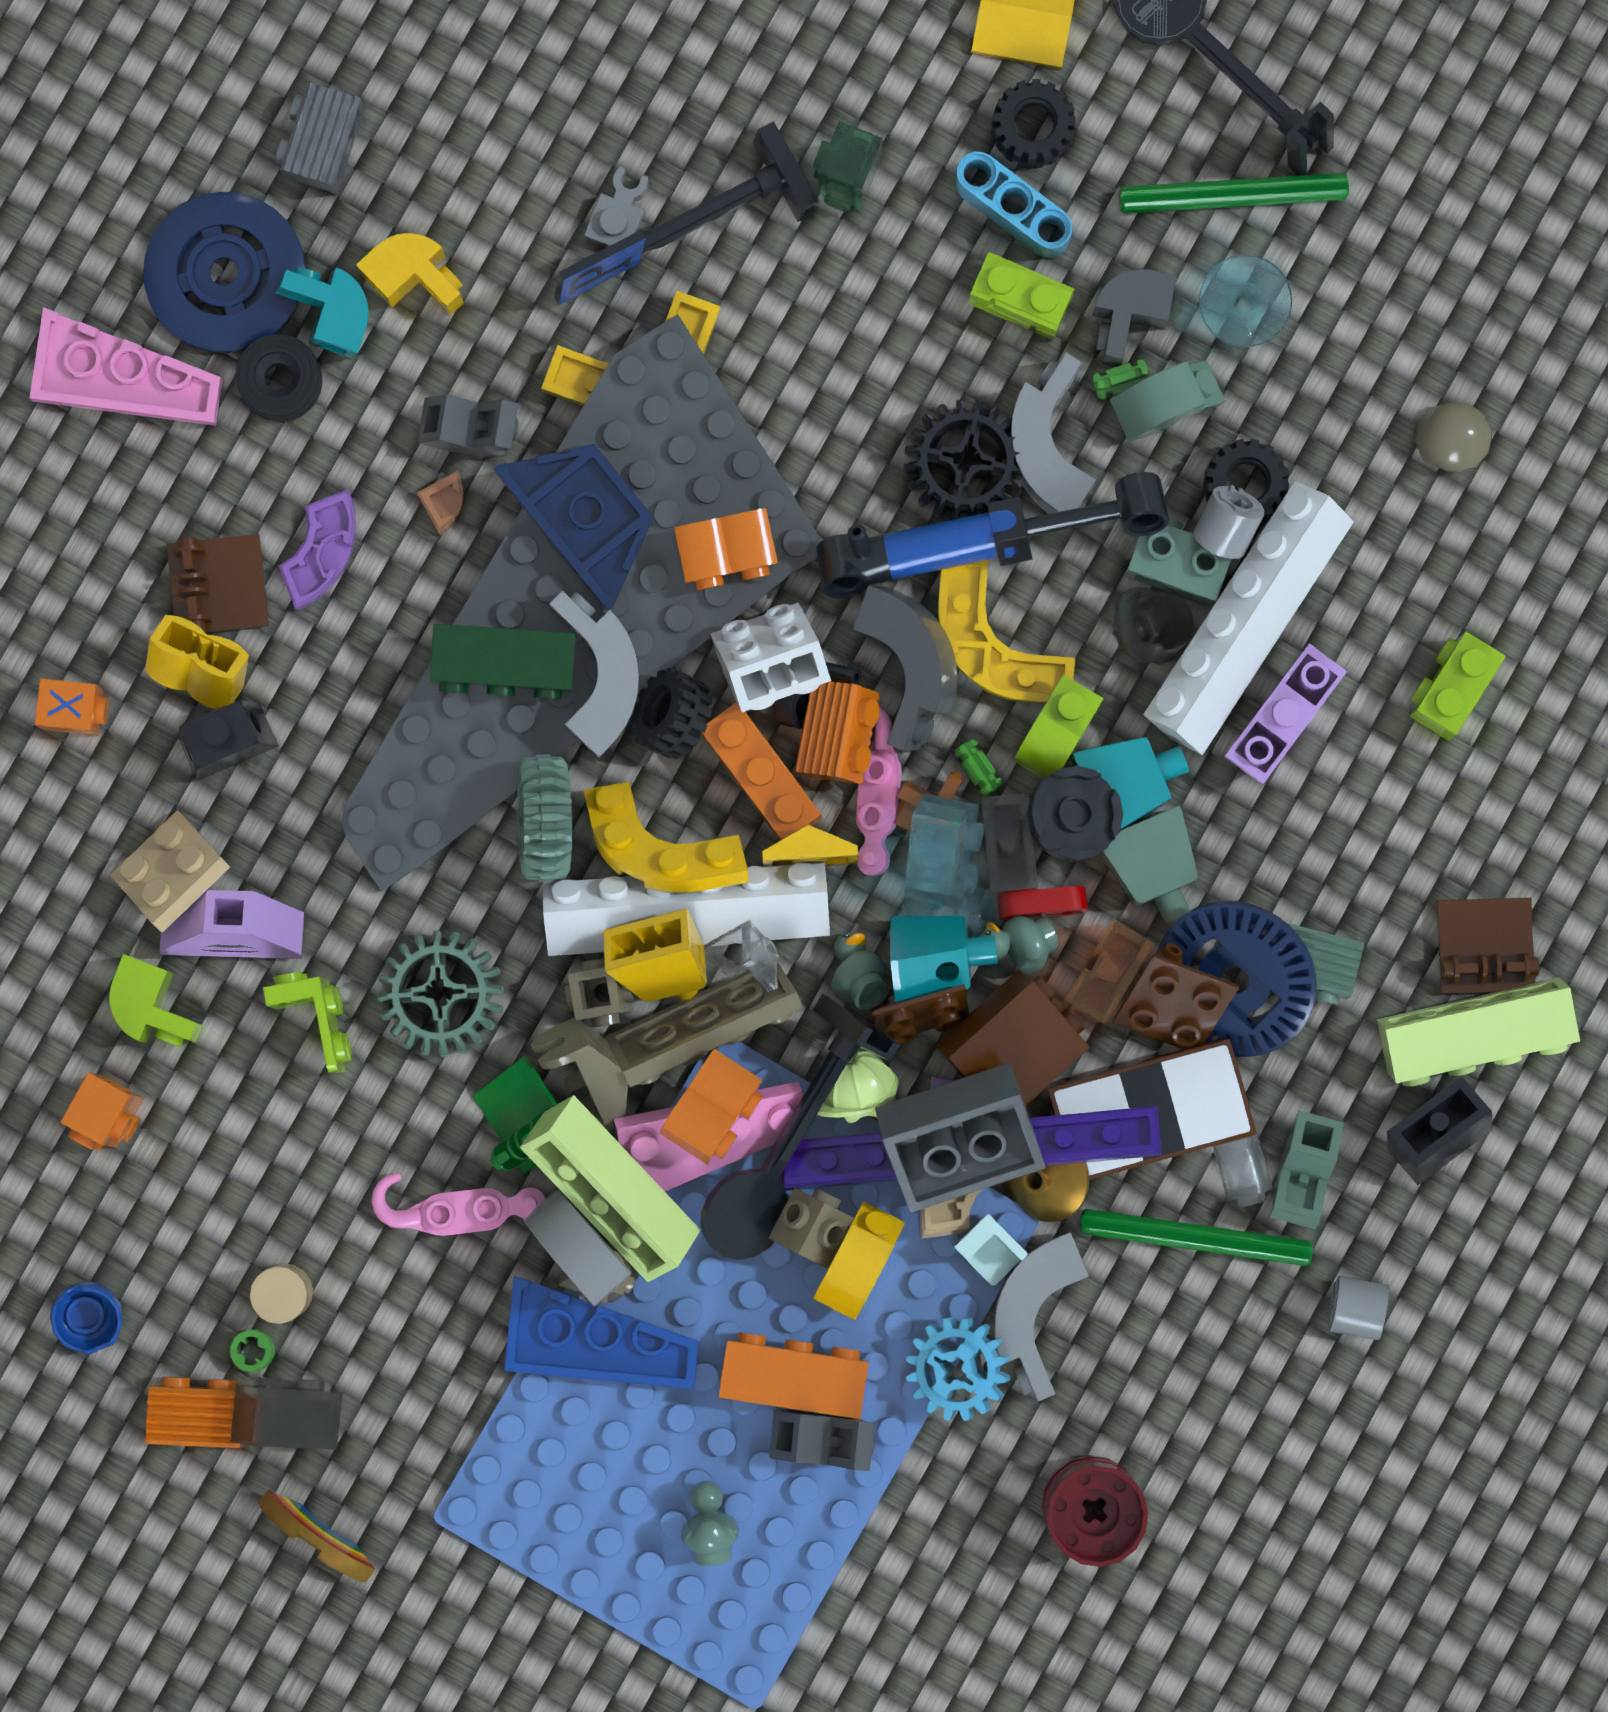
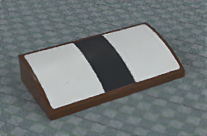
M1229 1037L1047 1086L1054 1116L1157 1106L1162 1155L1087 1162L1090 1180L1256 1134L1248 1099Z

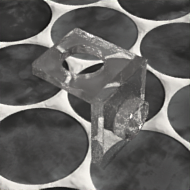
M750 920L704 945V952L729 979H733L749 970L769 993L778 988V951L773 942L768 937H764ZM740 943L742 944L743 960H728L724 957L722 951L729 944Z

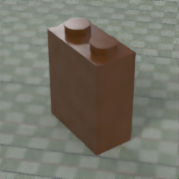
M1020 970L1015 972L935 1045L963 1078L1011 1062L1026 1105L1090 1048L1079 1035L1085 1030L1079 1020L1067 1008L1060 1013L1051 1002L1057 995L1039 975L1031 980Z

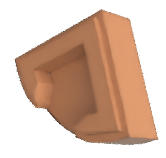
M458 471L417 492L439 535L444 534L457 521L464 504V487Z

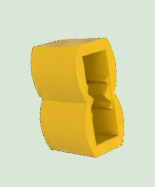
M165 615L149 639L145 671L159 684L171 689L187 691L199 703L217 710L234 703L243 689L249 655L235 642L223 637L207 635L198 625L185 618Z

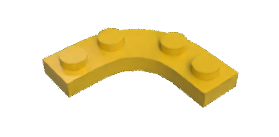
M676 291L666 321L678 314L704 354L721 307ZM557 345L541 387L542 392L584 406L610 362L600 361Z
M989 560L942 569L940 573L938 619L951 643L957 667L969 680L997 697L1010 701L1046 704L1063 675L1074 681L1075 658L1026 654L1010 649L996 638L987 622L985 606Z
M630 781L584 790L585 804L595 845L605 862L619 875L625 872L636 879L644 881L645 888L672 893L698 892L749 882L748 869L739 835L696 843L673 844L655 838L642 826L637 816Z

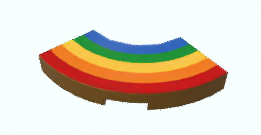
M269 1490L265 1492L258 1502L261 1510L279 1529L292 1540L296 1537L305 1540L319 1551L320 1554L317 1558L327 1565L359 1582H367L374 1572L375 1568L356 1543L326 1527L303 1504Z

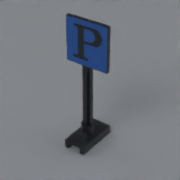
M774 121L757 129L753 145L766 167L752 173L751 179L652 229L648 234L644 235L643 231L640 230L560 271L554 295L557 304L560 305L638 265L644 252L661 248L758 197L765 199L780 191L797 222L813 215L815 211L812 206L818 204L819 200Z

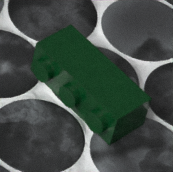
M433 624L430 682L440 683V692L467 693L468 685L487 686L486 695L515 696V688L534 689L533 698L561 700L562 691H572L575 633Z

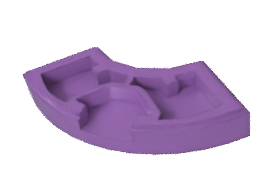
M349 489L305 506L308 521L305 540L292 558L279 565L282 577L297 611L309 606L328 592L342 575L349 562L356 536V514Z

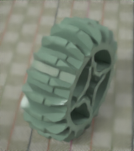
M550 754L524 757L519 764L517 776L518 851L521 872L526 880H538V882H553L556 879H565L570 871L572 850V800L568 765L562 757H551Z
M434 930L432 934L433 945L427 946L423 935L417 934L414 936V940L419 950L413 953L406 944L402 943L398 946L400 953L406 957L402 964L391 957L386 960V964L397 971L394 978L388 975L379 976L378 981L380 983L392 986L391 993L382 992L377 994V1001L383 1003L392 1002L393 1008L384 1010L380 1016L384 1021L398 1018L399 1022L390 1029L392 1036L397 1037L405 1030L410 1032L404 1041V1046L408 1049L413 1048L420 1038L423 1040L421 1046L422 1055L429 1056L432 1052L433 1044L439 1043L440 1056L443 1058L449 1057L450 1042H455L456 1049L459 1053L464 1054L468 1051L463 1039L464 1037L469 1035L476 1044L480 1045L484 1039L476 1031V1028L482 1024L485 1028L493 1031L496 1027V1024L492 1020L485 1018L488 1010L495 1013H502L503 1011L502 1005L490 1002V996L504 994L505 988L501 985L490 986L489 980L500 976L501 971L498 967L484 971L483 966L490 961L492 955L485 951L474 958L472 955L478 946V942L474 939H470L462 950L459 948L461 934L458 932H452L448 945H443L442 932ZM446 956L456 957L466 962L474 972L478 984L453 983L446 965ZM432 957L430 977L427 982L422 986L404 989L410 972L419 963ZM440 979L443 980L444 986L456 992L465 991L463 994H453L451 1000L446 999L448 1004L442 1006V1011L439 1008L438 1001L426 996H418L419 994H429L431 987L436 989L434 984L440 982ZM478 999L476 1009L469 1020L459 1028L450 1031L451 1015L455 1005L462 1001ZM404 1003L427 1004L433 1013L436 1033L428 1032L418 1027L409 1017Z

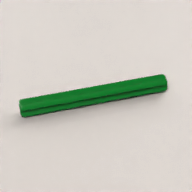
M1333 173L1124 186L1119 192V205L1121 212L1126 214L1337 201L1347 198L1349 194V181L1347 174Z
M1084 1209L1080 1217L1079 1230L1082 1234L1302 1266L1310 1265L1312 1260L1313 1243L1308 1240L1092 1209Z

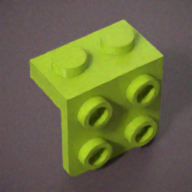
M293 972L273 977L275 985L263 987L266 1006L281 1009L314 1002L327 1070L330 1073L346 1072L345 1062L352 1060V1050L348 1034L342 1031L339 1032L336 1015L344 1014L339 987L330 985V980L322 977L308 979L307 973L302 974V972Z

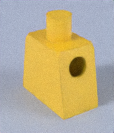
M687 909L603 930L606 973L641 1000L652 1002L675 996L677 999L684 1001L693 998L699 989H703L706 986L704 944Z

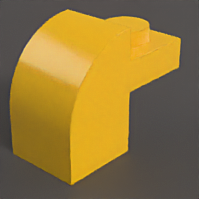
M414 233L391 236L380 242L356 264L361 276L392 308L418 283L450 315L464 304L461 293L458 291L463 286L459 279L445 265L439 270L436 268L446 258L443 248L426 236Z
M863 1201L813 1299L856 1320L885 1266L905 1222Z

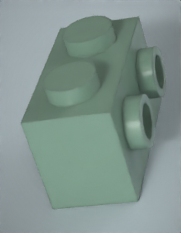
M1170 517L1168 525L1163 530L1138 538L1125 577L1211 608L1214 606L1231 559L1220 557L1203 548L1196 541L1192 533L1182 530L1183 523Z

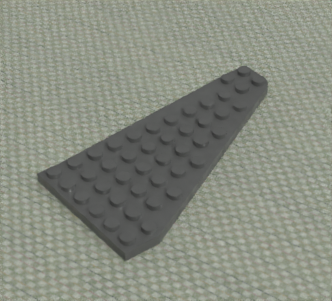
M678 314L614 354L556 453L595 444L654 517L616 602L610 609L625 628L635 650L639 673L637 695L642 687L645 689L648 687L647 681L651 676L657 678L658 671L662 669L666 671L667 668H673L710 639V633L721 630L724 625L734 620L788 576L817 559L816 548L822 541ZM524 508L521 509L453 625L575 633L572 691H562L561 700L533 698L534 689L515 688V696L486 695L487 686L468 685L467 693L440 692V683L430 682V661L348 798L344 808L343 828L346 838L380 891L385 890L421 867L516 792L518 788V767L524 757L550 754L551 757H560L580 741L565 724L592 695L597 682V664L588 644L549 607V604L561 591H564L569 597L577 592L596 610L591 616L596 623L608 611ZM762 508L767 509L778 564L769 566L770 575L743 581L741 572L723 576L724 585L698 591L695 582L685 584L674 527Z

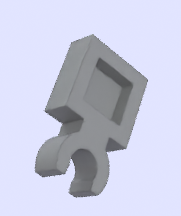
M620 166L613 176L614 198L602 193L600 194L584 235L585 240L607 248L638 232L645 212L644 209L634 206V203L646 195L649 188L648 176L642 175L640 183L636 188L627 189L622 184L625 179L626 169Z

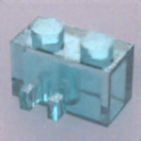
M926 794L923 795L912 813L904 898L958 909L967 892L974 893L978 881L979 866L972 865L974 851H979L984 831V824L977 822L979 805Z

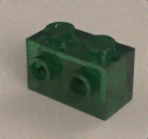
M838 122L831 142L829 143L824 140L821 142L813 167L816 168L813 178L818 179V195L825 197L824 203L844 212H849L851 207L859 211L862 210L882 160V137L846 123Z

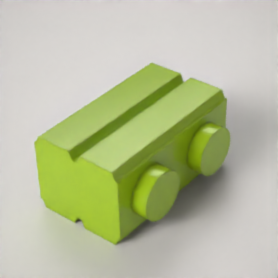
M988 252L970 293L969 304L1027 330L1033 327L1035 328V333L1054 340L1071 302L1074 288Z

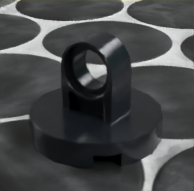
M1080 766L1056 770L1042 779L1030 795L1027 810L1030 832L1039 846L1057 859L1076 862L1094 858L1107 849L1120 833L1123 818L1120 796L1115 788L1111 789L1108 782L1102 779V775L1096 770Z

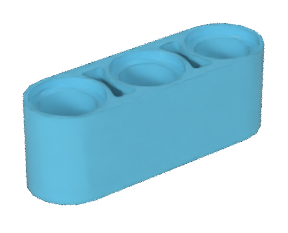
M974 151L966 154L960 160L957 166L955 186L958 194L965 201L1043 258H1055L1066 251L1072 235V223L1070 217L1061 208L984 152ZM973 168L982 169L988 174L989 181L979 187L972 186L965 180V173ZM1017 196L1025 202L1026 209L1019 214H1009L1002 208L1001 202L1006 197ZM1045 224H1054L1061 229L1063 237L1056 242H1047L1039 236L1038 229Z

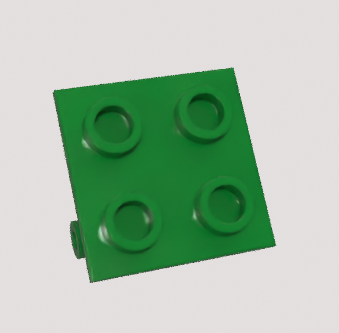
M524 1056L473 1095L474 1100L502 1141L492 1150L491 1165L499 1171H510L518 1166L523 1174L535 1167L536 1164L524 1153L520 1146L543 1113L557 1105L539 1074L535 1071L528 1058Z

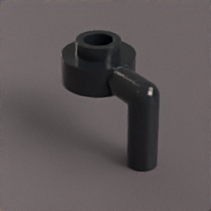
M825 662L831 679L830 682L859 685L862 677L860 669ZM809 693L792 694L775 700L773 711L776 714L777 721L783 726L803 729Z

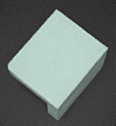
M986 1214L953 1246L993 1286L1028 1255L989 1214Z

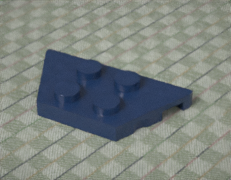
M595 444L497 465L493 471L604 608L609 611L616 602L654 518Z

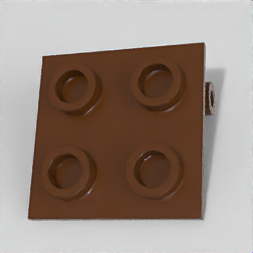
M260 534L197 540L196 537H182L178 539V543L167 544L174 616L182 617L195 623L205 633L269 626Z
M1531 897L1437 900L1441 994L1493 993L1535 983V976L1539 975L1538 957H1534Z
M1168 943L1165 947L1158 948L1156 953L1152 955L1113 1018L1112 1024L1180 1049L1204 1044L1238 991L1239 985L1183 965L1181 957L1183 952L1181 948L1175 944Z
M964 984L905 1002H895V996L892 995L886 997L878 1006L870 1009L874 1024L899 1044L910 1042L917 1037V1033L934 1028L938 1032L952 1030L969 1015Z

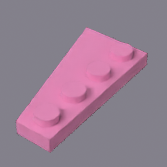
M43 307L29 397L33 402L216 426L223 382L221 377L166 355L163 356L142 348L141 345L109 335L95 327L82 322H76Z
M799 1082L757 1090L758 1093L764 1096L749 1120L742 1116L739 1117L731 1129L738 1136L724 1158L721 1159L714 1155L708 1165L660 1134L663 1124L674 1107L613 1119L616 1140L664 1191H668L773 1146L801 1101L803 1091Z

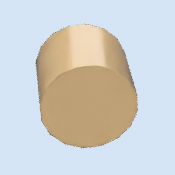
M279 1264L266 1269L256 1277L251 1286L250 1300L253 1309L260 1318L269 1323L282 1324L292 1321L307 1310L312 1301L313 1287L310 1278L304 1270L291 1264Z

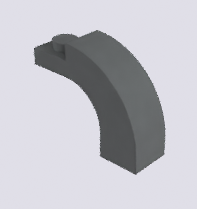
M869 585L853 629L874 637L892 648L899 657L905 673L904 697L887 744L903 751L920 750L921 745L926 744L934 728V720L931 718L932 714H952L958 680L955 655L949 638L941 624L922 604L886 586Z

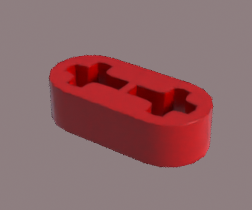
M1083 886L1016 891L997 896L999 920L1007 921L1015 916H1025L1030 919H1036L1040 916L1051 918L1077 915L1088 911L1086 888Z

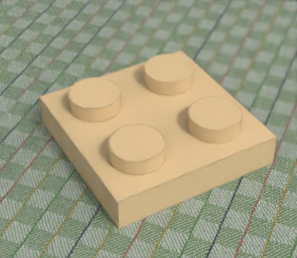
M177 810L136 851L126 858L110 876L148 920L163 933L230 866L190 821Z

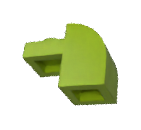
M1063 675L1031 727L1013 761L1043 779L1056 770L1062 769L1104 698Z
M123 954L113 978L109 994L112 1015L123 1032L137 1041L146 1043L152 1027L158 1028L155 1034L156 1038L181 1047L184 1039L197 1043L203 1025L160 1009L174 973Z

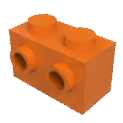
M88 1072L60 1123L71 1128L68 1134L69 1138L91 1150L95 1148L101 1151L103 1146L117 1147L120 1141L127 1143L137 1129L140 1118L135 1116L144 1097L104 1075Z

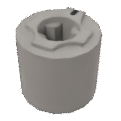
M1233 485L1218 486L1213 490L1194 528L1193 535L1196 541L1211 553L1224 558L1239 559L1244 556L1264 516L1265 510L1257 499L1244 492L1242 488H1237Z
M1338 1276L1334 1283L1332 1296L1329 1301L1330 1306L1328 1307L1329 1331L1379 1340L1387 1312L1389 1285Z

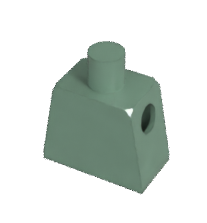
M1180 805L1121 830L1109 847L1100 853V856L1135 908L1155 900L1165 925L1177 921L1181 916L1190 911L1181 888L1195 883L1199 878Z

